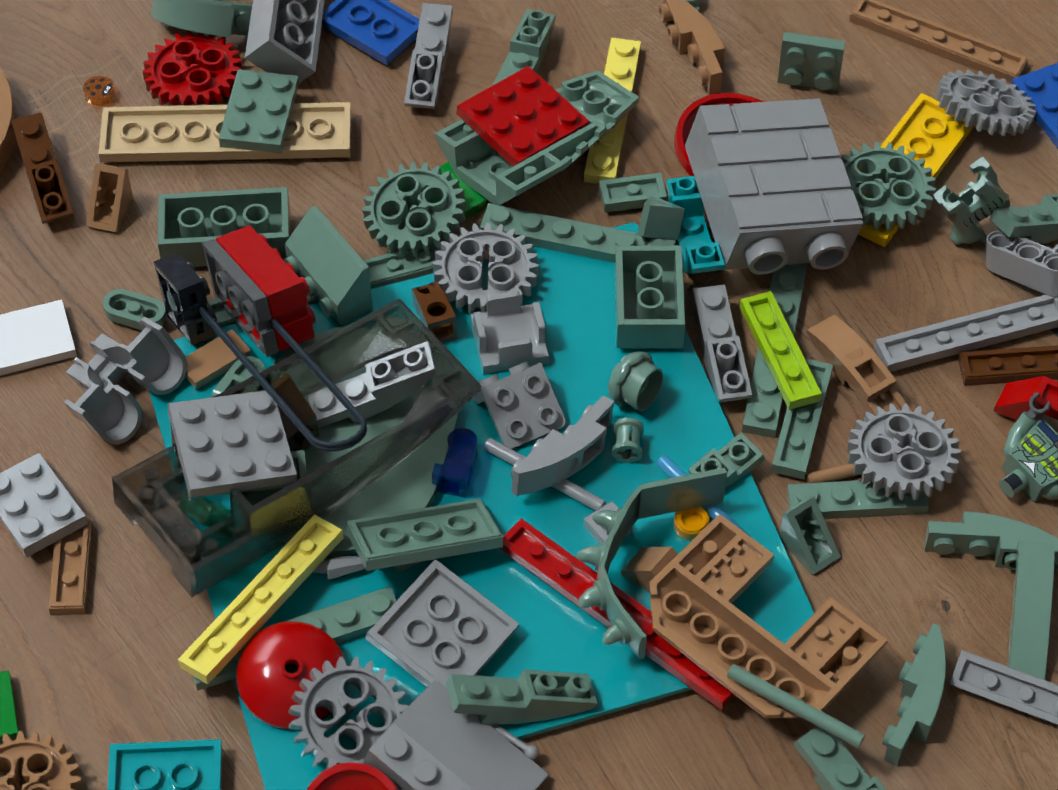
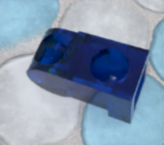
M458 428L448 435V454L445 464L435 463L432 471V484L437 485V493L467 497L477 461V436L472 430Z

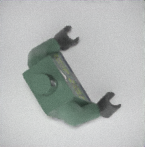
M1035 393L1029 399L1030 410L1021 414L1009 430L1003 449L1006 459L1002 468L1007 476L999 481V485L1003 493L1008 497H1013L1020 491H1023L1032 501H1039L1043 498L1048 500L1058 499V433L1043 418L1039 421L1036 419L1039 414H1046L1051 408L1050 400L1043 409L1035 408L1034 403L1041 393Z

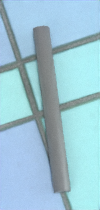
M489 438L484 445L485 451L513 466L519 459L524 460L526 458L492 438ZM567 479L551 486L595 511L606 505L605 500Z

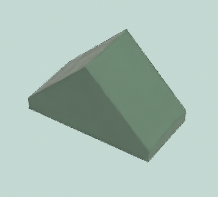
M650 196L643 207L637 236L678 240L685 209L658 197Z
M814 496L807 497L783 513L779 537L785 547L810 574L817 573L841 557Z

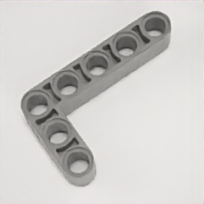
M1002 230L993 231L988 234L986 239V267L988 270L1044 294L1058 296V244L1051 249L1024 237L1009 238Z

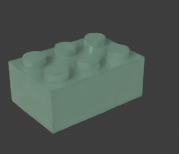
M616 245L615 306L617 348H683L685 311L682 246Z

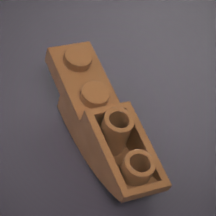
M662 0V4L658 6L661 22H666L667 34L670 43H675L679 55L688 53L690 62H695L698 81L701 85H705L708 95L721 93L725 48L719 36L705 17L687 1Z
M832 315L806 331L827 363L833 364V371L843 385L849 384L869 413L875 416L878 406L885 412H888L890 404H893L897 410H902L906 402L894 386L897 380L868 344L836 315Z

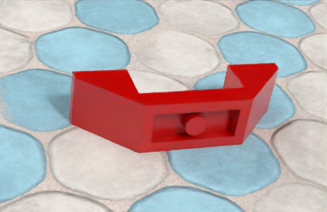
M1041 376L1006 383L993 411L1018 420L1023 412L1030 410L1029 399L1035 393H1041L1034 403L1035 408L1043 409L1050 400L1051 408L1044 415L1058 420V381Z

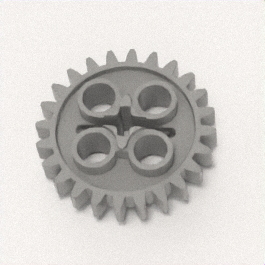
M967 69L966 74L960 70H956L955 74L948 72L947 76H942L935 93L937 95L936 101L940 102L939 107L946 109L945 114L955 115V121L963 120L966 122V127L974 126L978 132L986 129L990 135H993L994 131H997L1002 136H1005L1006 132L1013 136L1017 132L1023 134L1025 129L1029 130L1036 114L1034 110L1036 105L1031 103V97L1024 96L1025 91L1016 90V84L1008 85L1005 83L1006 79H996L994 74H990L989 77L985 76L982 71H979L978 74H974L969 69Z
M486 223L484 230H480L476 224H473V231L468 232L465 228L461 227V236L458 237L450 233V243L441 242V251H435V261H433L434 282L437 281L449 302L456 300V309L458 310L467 305L469 314H472L476 308H480L481 313L487 310L486 297L488 295L519 291L521 305L523 304V295L531 296V287H536L537 276H539L538 255L533 253L532 244H525L524 235L515 238V229L513 228L504 233L503 225L501 224L496 230H491L490 223ZM484 248H489L487 290H482Z
M904 403L902 410H897L893 404H890L888 412H885L878 406L875 416L866 412L864 421L857 420L855 429H851L847 446V453H849L848 463L854 464V475L862 474V484L873 482V492L884 488L886 489V497H889L893 491L898 492L900 500L904 499L905 493H910L914 500H918L920 491L926 496L931 497L933 488L942 491L944 482L951 483L953 473H957L961 450L958 449L959 439L953 438L954 429H944L945 419L934 421L933 411L927 415L921 414V406H918L914 412L909 411L906 403Z
M339 657L336 668H333L327 660L322 666L323 674L316 668H313L310 672L312 681L304 678L301 680L299 686L304 692L295 691L292 697L300 705L291 706L289 709V714L298 717V719L290 723L289 729L300 730V733L294 738L293 742L294 744L305 742L307 746L301 755L304 757L313 753L316 756L312 764L313 767H316L322 761L327 763L326 769L347 762L363 763L368 750L409 706L398 703L405 695V692H393L392 688L396 684L397 679L394 678L386 682L383 679L386 672L385 668H382L375 674L372 672L373 661L371 660L365 668H361L358 657L353 659L350 666L346 665L343 657ZM353 685L358 688L360 698H349L345 694L343 686ZM369 697L375 698V702L361 710L355 720L347 721L329 738L324 737V732L337 725L344 714H351ZM325 707L330 710L332 720H320L315 714V708ZM367 714H378L382 718L384 726L376 728L370 725L367 720ZM342 735L350 736L354 740L356 748L354 750L342 748L338 737Z

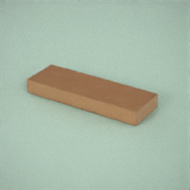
M86 518L88 525L54 542L48 607L50 615L86 614L93 533L92 518Z

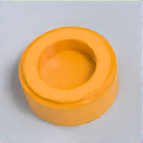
M702 507L677 511L674 516V530L681 538L686 540H693L709 524L708 513Z

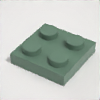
M784 32L777 83L838 92L846 41Z

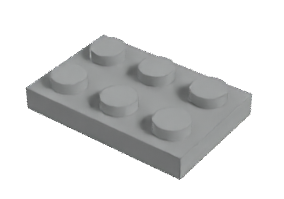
M40 453L0 473V521L26 558L88 525L85 514Z

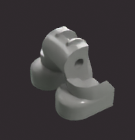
M146 317L138 322L143 331L129 346L119 344L102 333L95 341L90 342V346L97 353L87 364L75 358L74 364L66 371L70 378L85 393L75 404L67 398L64 401L65 405L75 418L82 421L92 433L109 444L119 445L128 441L134 436L142 420V409L137 400L130 392L118 386L127 374H131L140 385L157 395L171 393L179 387L185 378L187 359L184 353L161 325Z

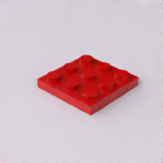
M529 66L458 104L456 114L512 166L579 131L590 123L583 114Z

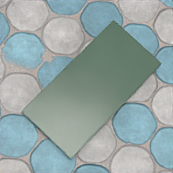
M481 499L347 521V533L366 571L503 547V536Z

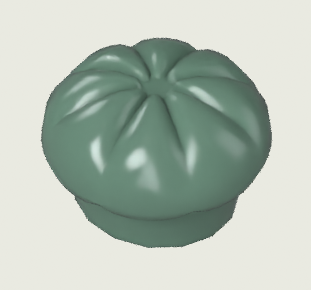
M638 351L625 355L620 360V363L613 368L608 382V392L611 400L619 407L631 406L638 411H645L652 405L659 394L663 383V371L654 365L653 358L648 353Z

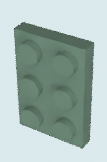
M238 69L219 135L220 147L282 153L299 87L298 75Z

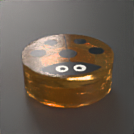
M94 76L84 83V96L91 105H106L115 97L114 84L108 77Z

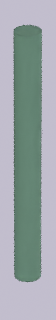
M735 664L729 669L727 677L857 748L863 743L865 739L863 733Z

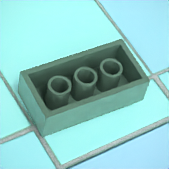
M288 187L159 194L158 248L161 259L178 252L186 262H191L194 267L207 266L202 243L212 239L216 240L217 237L249 225L259 235L263 234L268 245L272 249L276 248L283 261L287 258L285 243L291 236V211Z

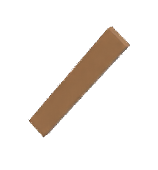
M859 0L850 13L849 21L982 71L988 75L994 74L996 78H1004L1009 83H1011L1012 79L1020 77L1028 64V57L877 0Z

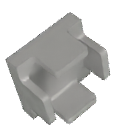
M519 291L493 294L486 297L487 310L485 312H474L471 314V325L483 375L508 371L510 368L526 361L529 367L538 363H542V365L549 364V355L545 343V323L539 302L520 306Z

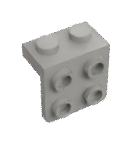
M526 361L509 369L510 376L500 380L497 374L479 381L481 388L472 392L476 404L485 402L502 444L510 449L565 425V417L542 363L529 367Z

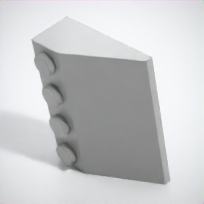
M436 680L387 728L368 750L363 762L386 773L399 790H536L549 775L489 724H481L480 717L477 714L453 713L448 690Z

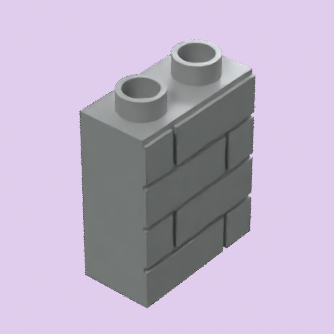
M820 98L733 104V106L722 104L699 107L687 138L685 149L715 242H718L725 263L724 270L749 268L752 273L763 275L775 272L784 265L810 263L813 268L822 270L833 268L844 262L848 257L849 251L863 225V217L854 192L851 190V183L843 161L840 159V153L831 128L829 129L828 127L829 122Z

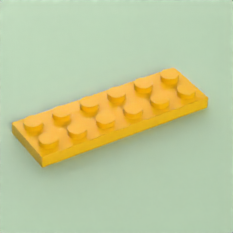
M921 93L882 143L881 148H886L890 142L892 143L893 150L896 151L899 147L904 146V154L906 155L915 151L914 160L925 159L924 168H932L931 177L936 179L974 126L966 127L965 121H955V115L945 114L946 109L939 107V101ZM869 222L865 227H861L858 235L886 247L900 227L895 223L892 224L891 231H888L885 224H880L879 229L875 230L874 224Z

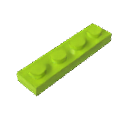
M772 291L741 299L740 309L788 409L819 402L822 393Z

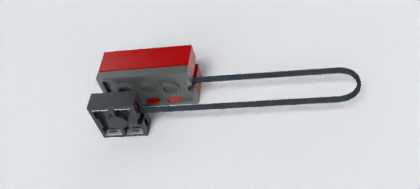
M249 225L217 237L216 240L212 239L202 243L214 297L219 299L222 307L266 357L278 353V350L283 351L290 347L293 348L360 423V430L346 440L325 442L313 436L216 323L215 312L212 306L208 304L206 297L210 295L208 283L203 276L199 277L191 262H186L178 252L154 261L167 317L191 346L215 337L216 332L311 445L317 449L328 452L342 451L362 441L367 432V423L364 417L299 346L300 343L315 338L312 324L316 323V319L307 301V296L310 295L309 286L304 277H298L289 262L285 263L282 260L276 248L272 249L268 245L263 234L259 235Z

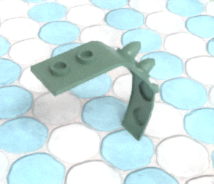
M725 467L645 483L632 492L622 509L619 508L617 511L603 510L592 516L593 521L597 525L607 529V535L609 536L606 542L601 541L600 545L585 547L576 555L579 561L595 565V570L598 571L597 580L593 583L594 586L582 594L578 604L582 608L598 606L600 610L605 611L612 627L605 631L602 640L603 644L612 645L620 642L622 645L627 644L639 659L645 657L647 636L622 607L612 590L607 576L610 564L629 529L641 518L722 503L728 474Z

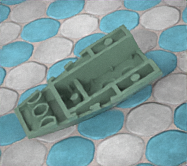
M598 70L561 82V88L555 90L590 121L589 125L515 166L508 163L462 119L435 133V139L455 175L493 204L501 205L566 169L581 154L616 126L639 103V97Z

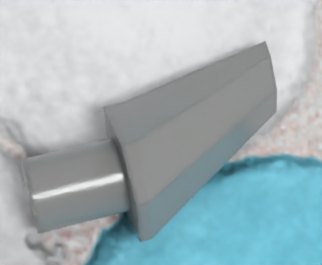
M334 556L329 560H323L313 573L327 574L328 579H334L365 569L359 556Z

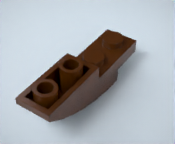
M42 112L11 120L42 224L74 216Z

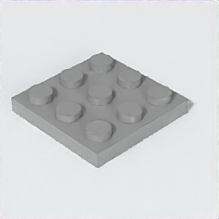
M265 390L168 404V414L189 498L296 483L297 473L278 406Z
M435 559L367 632L366 640L426 687L436 680L447 689L446 682L451 674L477 676L518 630L519 623Z

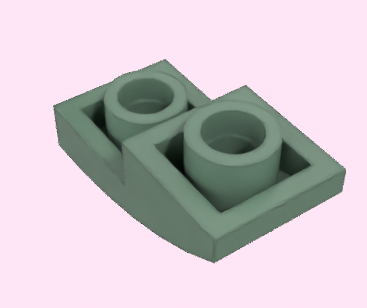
M741 432L719 451L715 448L711 449L688 469V472L694 474L725 467L728 472L726 487H728L765 461V457Z

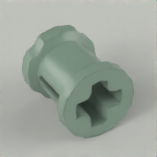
M621 418L614 423L616 444L612 447V456L617 461L623 463L639 461L642 458L643 449L639 444L640 436L644 433V425L635 418Z

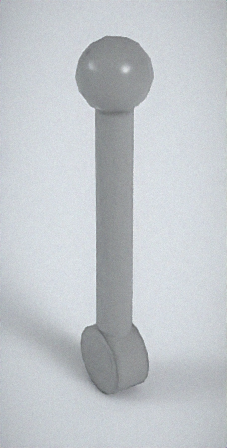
M489 724L509 742L524 751L529 759L533 760L538 757L539 750L536 746H528L499 725Z

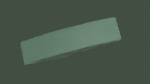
M1019 540L1017 545L1016 578L1013 584L1012 616L1009 623L1007 666L1045 680L1052 606L1055 544Z

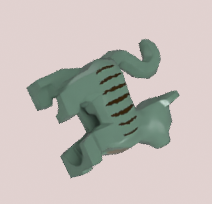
M983 156L970 165L971 171L974 174L978 173L975 183L969 182L968 186L958 195L947 186H943L933 194L937 203L946 209V216L953 223L950 239L956 245L962 243L971 244L979 240L986 244L987 235L979 222L989 217L994 208L1010 207L1009 195L998 184L997 174Z

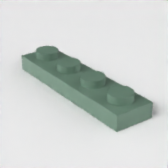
M806 358L809 369L822 393L821 400L790 410L787 407L771 472L804 480L833 370V364Z
M861 480L788 484L786 491L789 509L807 497L814 496L824 519L926 514L930 506L928 496L922 491L919 492L918 500H914L910 493H905L904 499L900 500L898 492L893 491L889 497L885 496L886 489L884 488L873 492L872 481L866 484H862Z

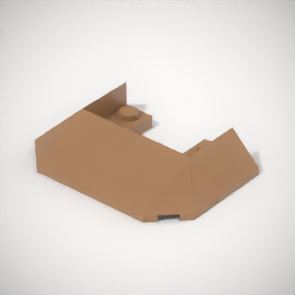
M719 514L649 582L653 631L765 719L800 716L728 678V671L733 664L823 711L887 644L888 639L830 597L783 644L732 604L774 562V554Z

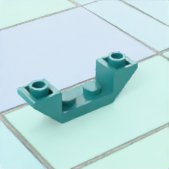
M687 176L666 179L668 201L685 209L678 240H675L677 246H682L684 272L693 274L725 269V263L718 242H711L704 219V205L695 177Z

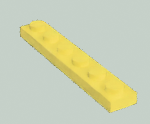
M611 38L604 71L606 76L633 92L641 41ZM628 114L589 148L584 182L599 184V180L617 177Z
M314 514L178 659L179 667L204 683L209 684L344 539L342 529Z

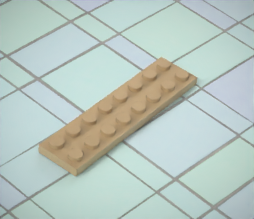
M351 102L294 103L282 153L220 147L219 135L228 105L103 107L98 155L100 162L350 157Z

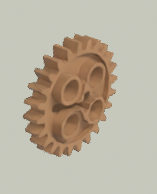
M19 731L14 741H11L7 734H3V744L0 745V772L9 770V773L0 777V790H21L18 763L21 760H24L22 774L26 782L23 784L22 790H80L84 788L81 777H78L82 773L79 764H74L76 760L73 752H67L63 742L57 743L54 746L55 743L52 735L49 734L41 742L38 731H34L30 739H25L23 732ZM39 767H47L41 773H33Z

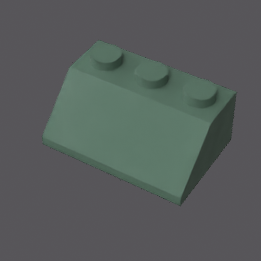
M316 205L311 207L285 243L287 258L284 259V262H289L299 278L304 277L309 286V296H314L319 301V306L327 318L332 317L340 327L373 309L369 267Z

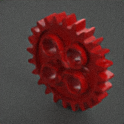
M187 31L186 37L182 38L176 33V40L171 41L168 38H164L165 46L155 44V52L147 53L148 60L143 62L145 70H142L146 90L151 92L152 99L159 98L160 105H164L169 102L170 106L211 105L212 101L222 104L221 96H231V89H233L238 69L243 70L239 50L234 49L233 43L226 44L224 36L216 40L215 35L210 34L208 37H204V33H198L197 36H193L191 31Z

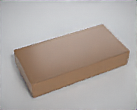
M233 329L226 332L228 337L246 357L252 356L251 349ZM217 337L186 356L187 371L185 378L198 390L228 372L238 358L224 341Z

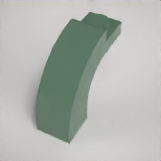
M152 0L151 16L164 24L189 31L231 37V34L248 36L252 4L217 0Z

